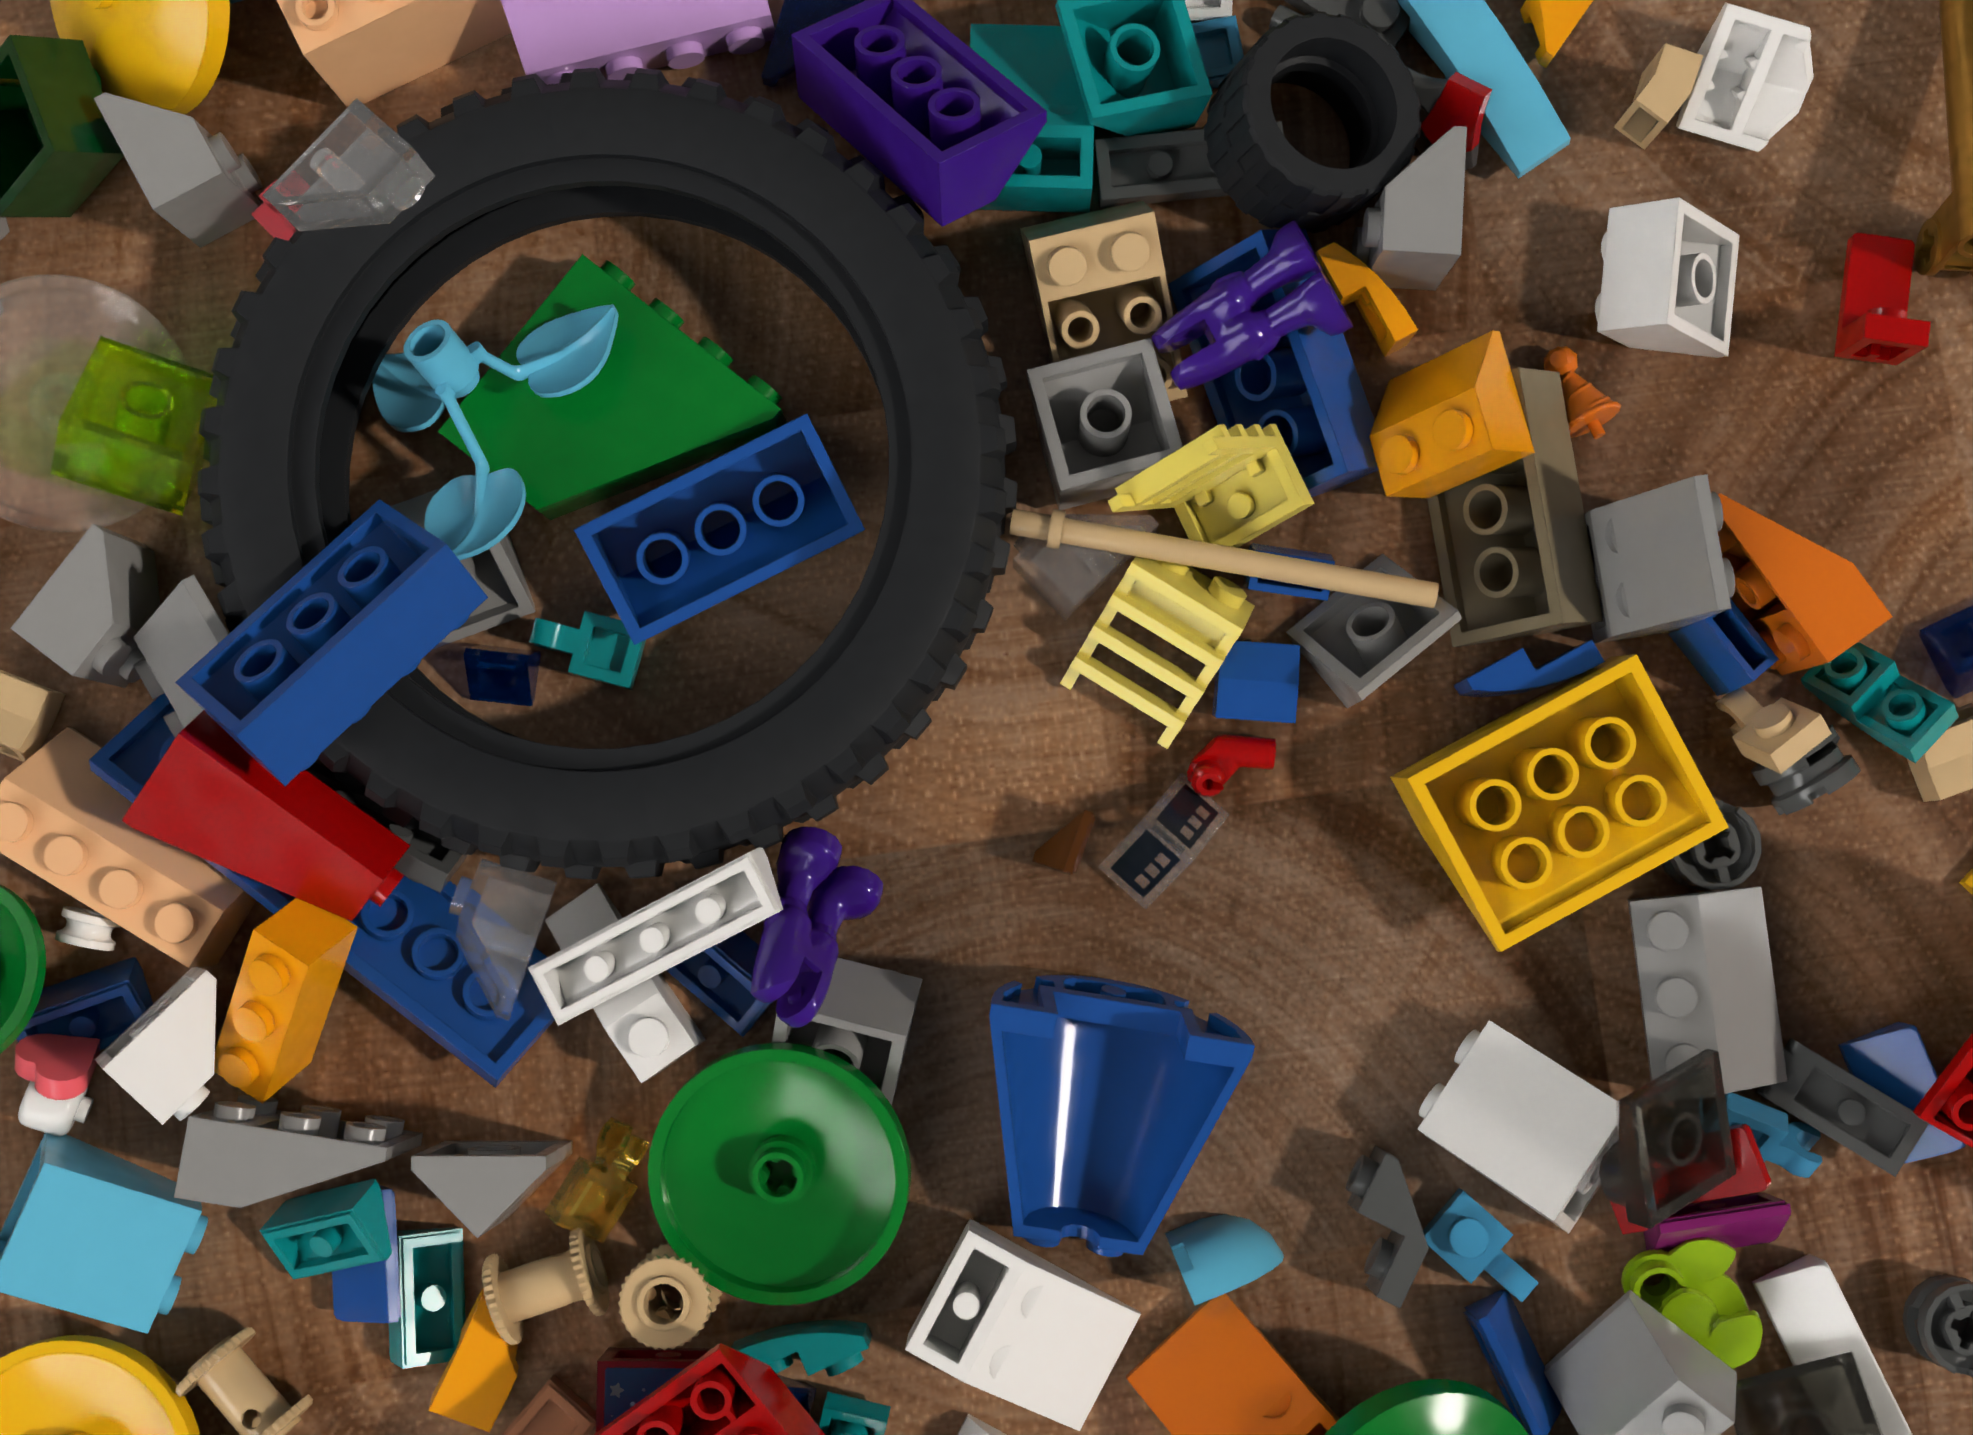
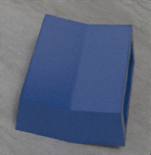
M1252 543L1248 550L1335 565V560L1331 554ZM1244 576L1242 588H1248L1249 590L1328 601L1330 590Z
M1731 598V609L1679 628L1668 634L1717 696L1731 693L1753 682L1779 660Z
M1236 641L1219 670L1215 673L1212 715L1215 718L1296 723L1300 645Z

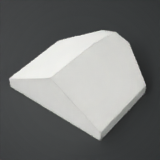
M1725 2L1697 52L1704 56L1693 90L1681 105L1676 127L1756 152L1762 150L1768 144V140L1799 113L1813 80L1810 27Z

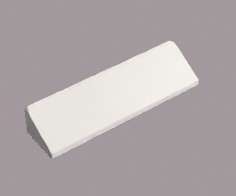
M758 847L528 967L557 1025H561L782 911L783 906L768 857L763 848Z
M1808 1254L1752 1281L1827 1435H1913L1831 1268L1825 1260Z

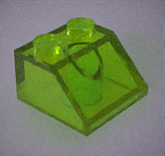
M100 336L59 419L50 474L183 516L198 480V471L202 469L205 460L203 459L205 438L199 433L202 409L216 407L217 399L209 394L214 374Z

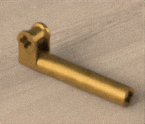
M1939 0L1952 193L1935 214L1926 220L1921 227L1915 247V265L1919 275L1934 276L1940 270L1969 272L1973 277V0Z

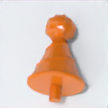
M1557 346L1544 357V370L1560 373L1570 436L1574 438L1591 432L1594 439L1601 438L1606 434L1602 425L1616 416L1620 411L1621 404L1612 401L1609 396L1596 389L1592 383L1587 382L1575 373V370L1578 368L1577 354L1567 346Z

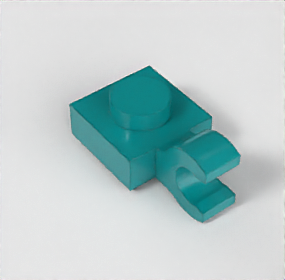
M584 611L580 629L535 618L529 642L537 647L572 655L568 673L633 690L646 640L634 645L621 620Z

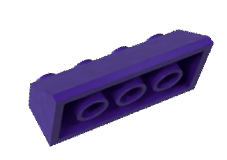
M865 0L791 34L799 98L942 227L995 201L1047 122V111L913 0Z

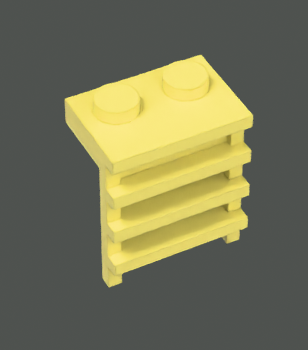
M1219 424L1116 487L1117 495L1108 500L1113 513L1174 508L1190 540L1236 548L1315 504L1276 424H1269L1261 429L1260 424H1253L1244 429L1242 424H1236L1228 430L1225 424Z
M1135 557L1060 684L1071 690L1080 674L1167 726L1157 743L1168 749L1193 708L1202 697L1215 673L1224 662L1234 643L1241 635L1255 605L1245 600L1247 595L1242 588L1226 578L1215 576L1213 579H1210L1187 565ZM1117 612L1205 664L1197 678L1110 626ZM1099 643L1186 695L1179 708L1177 709L1092 657L1091 655Z

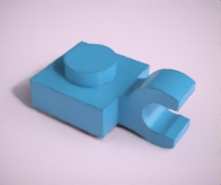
M1733 1092L1723 1094L1696 1129V1133L1747 1124L1752 1130L1763 1161L1767 1160L1777 1164L1799 1177L1809 1178L1822 1163V1156L1809 1152L1821 1137L1819 1130L1803 1122L1788 1124L1787 1113Z
M1460 1188L1423 1229L1428 1246L1471 1284L1485 1270L1520 1302H1523L1539 1283L1501 1250L1513 1234Z

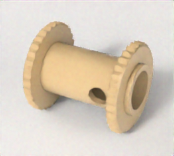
M579 1225L571 1228L569 1232L570 1249L568 1251L512 1269H508L504 1259L498 1256V1254L494 1253L486 1257L482 1266L485 1300L493 1324L505 1342L515 1345L522 1341L524 1333L523 1320L562 1308L577 1301L585 1300L590 1311L595 1316H601L606 1313L609 1307L607 1273L601 1254L586 1228Z
M661 1243L659 1247H654L652 1252L646 1254V1259L641 1260L637 1268L631 1269V1274L625 1276V1282L621 1284L622 1291L619 1293L621 1299L618 1302L620 1306L619 1314L622 1316L621 1322L626 1325V1330L631 1333V1337L637 1338L638 1343H644L646 1347L652 1346L655 1350L658 1348L663 1350L667 1348L675 1349L676 1346L683 1347L685 1342H691L693 1337L699 1335V1330L704 1329V1323L711 1317V1312L716 1311V1305L720 1303V1296L723 1292L704 1280V1274L699 1273V1267H693L692 1262H686L684 1257L679 1258L669 1243ZM661 1284H669L680 1292L682 1299L679 1303L669 1300L663 1294Z
M246 1327L233 1337L230 1335L215 1345L187 1371L188 1375L176 1386L175 1392L179 1397L186 1395L189 1391L199 1386L240 1435H286L302 1420L300 1416L313 1404V1398L308 1394L292 1407L242 1349L256 1334L252 1327Z

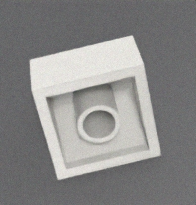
M1679 197L1609 208L1607 232L1604 234L1601 242V253L1604 261L1601 293L1597 296L1595 303V315L1598 322L1597 332L1629 348L1715 358L1728 357L1740 235Z
M199 967L191 968L94 1059L112 1079L162 1125L172 1115L179 1121L183 1120L210 1093V1090L204 1084L214 1075L217 979L207 970Z

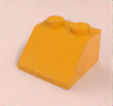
M1492 330L1389 380L1369 435L1386 497L1431 498L1535 453L1500 331Z

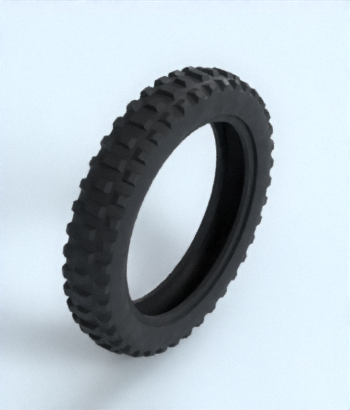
M598 68L574 69L573 73H563L559 83L547 85L535 73L513 78L512 87L502 89L500 96L485 99L475 90L453 98L452 104L441 108V118L432 122H428L416 114L398 124V136L388 141L386 149L375 155L363 148L345 162L347 168L335 178L338 187L330 194L315 189L300 205L303 216L294 226L296 232L290 240L287 241L275 237L262 255L264 263L255 276L261 282L257 291L241 290L231 311L237 319L230 335L235 339L232 348L217 349L211 369L214 376L209 392L211 396L217 399L216 407L202 409L199 433L205 438L203 459L210 462V467L198 471V495L200 496L201 520L213 526V528L207 530L201 536L205 558L211 562L215 583L225 587L217 594L224 617H226L225 622L229 632L231 633L352 524L349 506L350 463L355 431L365 397L379 365L397 335L416 311L444 283L475 260L503 244L537 230L571 221L600 217L642 216L675 220L711 229L744 242L774 259L801 279L824 301L851 335L869 367L881 396L889 440V481L884 517L875 551L864 578L841 620L818 650L791 677L761 700L726 720L692 734L659 743L618 749H578L541 744L522 739L492 726L465 710L439 690L416 668L393 685L371 706L368 713L361 720L350 725L322 751L318 759L332 772H335L334 777L350 791L356 794L365 792V796L384 807L383 816L403 828L417 829L419 827L420 830L440 838L441 846L464 855H472L479 849L483 852L498 855L501 867L529 873L535 872L540 863L541 866L563 868L567 878L597 879L602 867H624L631 879L662 876L665 863L681 861L685 864L692 863L694 868L698 870L723 863L724 850L738 845L749 846L751 844L755 848L765 849L782 842L784 838L783 827L792 822L804 823L811 818L817 822L839 809L836 799L838 794L846 788L854 789L862 781L872 785L889 770L884 756L891 749H901L910 738L917 740L932 722L925 710L932 701H938L946 688L955 690L965 674L967 664L960 656L963 650L970 649L977 633H985L994 610L993 606L985 601L986 593H990L994 576L1005 575L1011 547L1008 542L1000 538V535L1005 533L1006 514L1012 513L1013 509H1016L1017 482L1005 477V456L1016 451L1017 447L1014 417L1001 414L998 398L1001 391L1007 388V379L1001 357L987 355L981 337L988 331V318L979 298L964 297L958 287L961 270L960 264L947 245L933 246L924 235V215L916 203L906 194L892 198L885 191L884 176L879 169L861 155L847 160L837 152L834 137L829 134L827 129L809 119H805L794 126L786 121L781 105L761 96L757 98L750 96L743 103L727 97L720 83L701 78L688 77L682 86L669 84L661 70L637 68L634 74L627 73L623 80H607Z

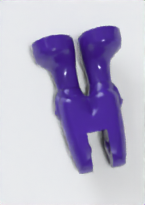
M1293 220L1276 232L1270 251L1245 272L1237 271L1217 278L1208 291L1166 321L1151 338L1157 351L1164 354L1175 351L1204 334L1207 336L1211 345L1189 356L1170 372L1175 385L1180 390H1184L1219 378L1249 361L1261 360L1276 347L1281 337L1292 331L1306 326H1313L1330 336H1335L1349 330L1353 325L1331 284L1322 273V268L1296 221ZM1306 280L1267 309L1253 311L1258 301L1269 293L1286 284Z
M799 827L792 829L784 835L776 862L778 874L777 890L783 910L764 921L751 983L752 996L763 1003L777 1000V1016L781 1021L793 1028L807 1025L816 1016L826 998L839 954L836 935L843 920L861 919L870 915L879 905L883 894V882L878 875L870 870L858 866L837 867L842 855L841 843L833 834L816 827Z

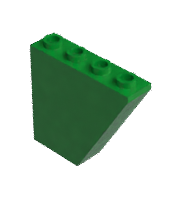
M583 254L498 358L511 365H521L516 357L517 348L525 337L536 328L571 313L597 306L614 304L619 315L610 354L599 374L589 384L571 394L561 397L544 398L532 391L528 378L522 381H515L490 367L479 380L477 386L459 405L488 461L489 473L504 468L516 470L525 484V501L549 520L729 452L787 423L781 408L777 406L782 397L770 385L754 374L746 382L728 368L733 359L716 343L703 336L697 344L679 330L684 321L666 304L654 298L647 305L631 292L636 284L621 269L608 260H605L599 267ZM450 416L438 432L472 459Z

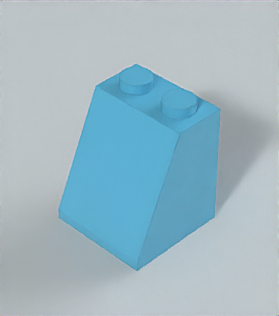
M44 1133L0 1231V1293L148 1334L157 1313L167 1315L171 1310L181 1284V1277L174 1274L184 1252L193 1255L198 1249L207 1227L208 1216L201 1215V1202L174 1198L177 1182L67 1134L54 1136Z

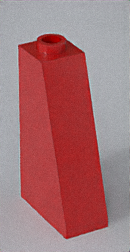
M204 710L178 733L122 819L123 822L133 829L350 921H353L369 900L381 907L405 876L394 867L411 846L307 770L300 772L284 786L248 754Z

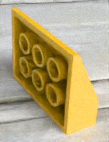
M1637 654L1612 656L1604 660V663L1569 679L1390 777L1422 837L1498 952L1506 950L1729 828Z

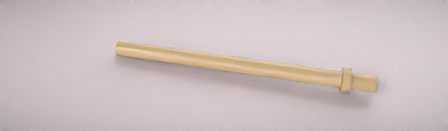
M1013 509L1010 523V535L1047 541V548L1059 550L1061 543L1427 608L1435 607L1439 590V583L1075 520L1065 518L1066 511L1053 509L1052 515Z

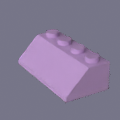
M501 0L525 74L531 75L536 73L547 85L559 83L563 73H573L574 69L598 68L607 80H623L627 73L634 74L637 68L657 69L669 66L673 69H686L700 64L706 56L727 51L738 55L748 54L761 49L765 42L777 39L768 0Z

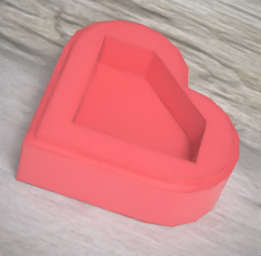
M34 1034L27 1036L16 1044L14 1070L18 1076L35 1082V1089L44 1097L54 1100L75 1098L84 1093L89 1086L97 1065L94 1059L100 1055V1039L57 1034Z

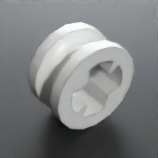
M63 906L61 916L66 918L67 923L63 929L57 930L56 940L89 949L114 951L116 941L112 940L111 932L114 928L120 927L118 924L95 910Z

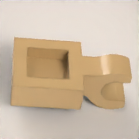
M1739 688L1731 693H1727L1715 703L1718 709L1728 713L1735 719L1736 723L1730 729L1734 734L1732 738L1741 754L1779 774L1786 771L1832 734L1820 713L1782 697L1774 704L1762 707L1747 691Z

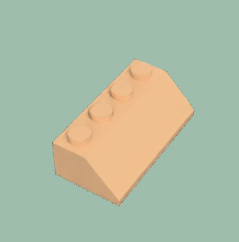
M66 727L3 779L0 784L1 854L186 967L215 966L219 963L256 903V900L203 858L133 829L122 821L133 803L90 769L89 759L103 747L102 745L74 728Z

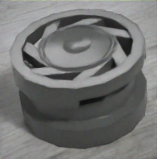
M1832 724L1827 725L1832 734L1782 774L1759 763L1751 769L1759 785H1768L1774 795L1771 798V803L1779 815L1784 813L1788 815L1813 804V799L1825 793L1830 795L1851 781L1861 771L1851 754L1843 755L1837 746L1840 737Z
M1716 800L1715 802L1729 828L1661 864L1664 872L1677 884L1693 890L1730 889L1743 883L1756 870L1762 849L1761 834L1753 818L1741 807L1727 804L1723 800Z
M1948 1274L1929 1277L1912 1290L1905 1302L1902 1321L1906 1337L1916 1352L1932 1363L1942 1366L1954 1374L1960 1373L1973 1377V1282L1963 1277ZM1916 1319H1918V1320H1917V1329H1918L1919 1335H1917V1331H1916V1327H1915V1320H1916Z

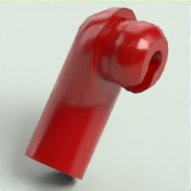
M1229 734L1217 735L1191 759L1187 771L1188 781L1197 794L1204 797H1213L1224 789L1223 785L1240 767L1273 770L1276 757V739Z

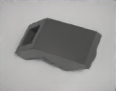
M1375 1145L1370 1157L1361 1155L1350 1172L1346 1183V1190L1352 1194L1347 1203L1356 1212L1391 1229L1388 1239L1378 1238L1367 1257L1364 1272L1370 1276L1365 1285L1376 1297L1401 1308L1429 1247L1398 1158Z

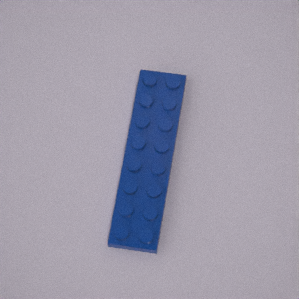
M165 693L158 696L89 759L91 771L132 803L175 739L163 718L175 711ZM204 859L273 914L296 898ZM404 876L381 907L369 900L353 921H350L358 929L344 970L495 1088L555 1020L528 970V967L547 958V956L451 881L439 893Z

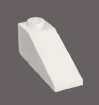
M597 883L546 918L545 922L562 950L623 917L600 883ZM661 973L593 1008L605 1031L641 1083L656 1076L706 1041Z

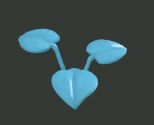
M614 304L597 306L571 313L536 328L525 337L517 348L516 357L521 365H511L486 351L479 341L466 346L446 321L439 319L425 322L412 331L404 344V353L385 355L372 384L377 406L386 422L396 431H420L434 424L440 418L446 406L474 461L475 475H462L442 486L432 497L425 513V530L445 542L459 560L476 556L492 548L513 529L525 506L526 489L522 477L512 468H504L489 473L488 461L456 399L469 394L477 386L480 379L478 371L480 363L515 381H522L528 378L532 391L544 398L565 396L583 388L599 374L610 354L619 317Z

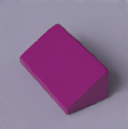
M1765 1192L1675 1206L1658 1218L1659 1220L1647 1231H1643L1646 1250L1655 1249L1669 1252L1686 1240L1703 1237L1719 1240L1733 1248L1770 1243L1779 1237L1791 1216L1790 1204L1785 1202V1200Z

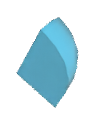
M1223 1214L1201 1218L1165 1233L1195 1306L1260 1278L1278 1266L1284 1258L1283 1252L1269 1232L1250 1219Z

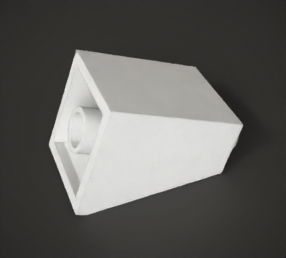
M1489 1020L1481 1033L1474 1029L1461 1043L1454 1058V1062L1459 1064V1067L1447 1085L1436 1084L1424 1099L1419 1110V1116L1424 1120L1418 1127V1130L1569 1234L1602 1184L1599 1172L1623 1152L1639 1126L1626 1106Z

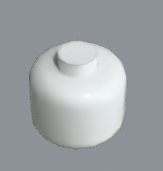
M30 1081L19 1107L18 1120L25 1127L54 1136H63L70 1131L75 1121L84 1124L94 1099L85 1096L88 1088L84 1093L75 1098L67 1100L49 1099L39 1094L35 1089V1082Z

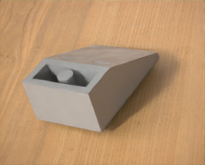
M1708 474L1693 476L1591 509L1584 513L1603 622L1591 624L1594 644L1669 633L1731 609L1730 598L1735 592V575L1729 559L1722 558L1718 532L1723 526V508L1718 494L1710 491Z
M240 1095L237 1102L218 1101L215 1102L213 1110L188 1116L174 1198L242 1208L385 1162L421 1146L423 1133L403 1130L405 1120L396 1117L366 1115L364 1122L340 1120L342 1110L333 1107L303 1105L301 1112L277 1110V1099L269 1098L262 1104L250 1095Z

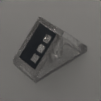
M1181 773L1098 868L1146 910L1196 859L1230 814L1211 797L1197 794L1193 790L1191 782L1188 781V777Z

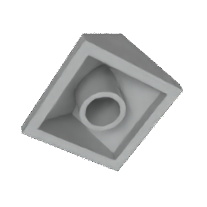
M1383 553L1363 569L1416 579ZM1334 592L1328 598V601H1323L1286 633L1294 645H1300L1302 655L1346 708H1349L1364 700L1457 624L1462 617L1456 608L1439 595L1437 596L1435 607L1427 608Z
M444 1141L411 1156V1170L476 1238H479L509 1218L573 1154V1141Z

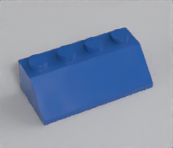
M1280 229L1260 230L1169 283L1168 286L1177 311L1179 312L1208 291L1217 278L1237 271L1245 272L1270 251L1274 236ZM1301 229L1310 247L1312 248L1306 229ZM1306 280L1286 284L1269 293L1258 301L1253 311L1267 309ZM1306 326L1292 331L1281 337L1276 347L1261 360L1249 361L1231 372L1204 384L1218 425L1225 424L1227 430L1236 424H1242L1244 429L1253 424H1260L1261 429L1269 424L1277 425L1311 497L1343 487L1378 471L1369 438L1375 420L1343 333L1330 336L1313 326ZM1205 334L1189 343L1193 354L1211 345Z
M807 413L574 529L634 645L865 530Z
M379 499L175 683L248 754L286 786L300 772L312 766L320 753L350 725L361 720L368 713L371 706L402 677L413 672L421 659L450 632L461 627L468 620L470 614L488 597L445 542Z

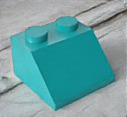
M1057 0L1055 5L1091 125L1126 136L1167 133L1191 128L1196 125L1213 92L1185 0Z

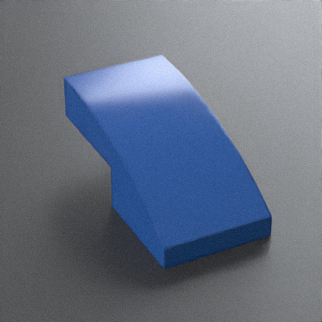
M1593 640L1575 646L1537 668H1534L1526 652L1521 648L1454 684V687L1459 696L1492 697L1524 693L1584 673L1605 661Z

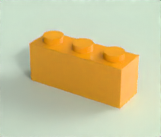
M295 898L253 929L215 1050V1073L223 1077L230 1085L241 1089L263 1104L311 1063L358 929L356 925L343 917Z

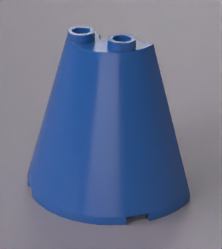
M1074 975L1036 976L1034 988L1021 990L1022 983L1015 980L1004 984L992 996L989 1019L1013 1236L1023 1237L1027 1242L1040 1247L1058 1246L1063 1237H1079L1086 1239V1247L1098 1255L1106 1257H1117L1123 1253L1143 1255L1253 1057L1255 1044L1241 1028L1220 1014L1209 1013L1207 1022L1194 1016L1192 1009L1188 1008L1189 1000L1141 985L1111 979Z

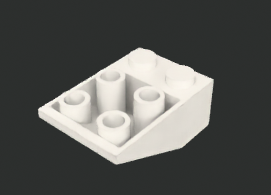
M969 1219L908 1333L905 1350L966 1384L1080 1431L1141 1313L978 1222Z

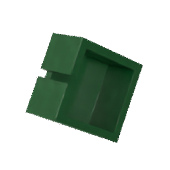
M9 35L0 47V217H71L124 157L94 100L95 97L103 94L101 80L98 72L91 64L83 40Z

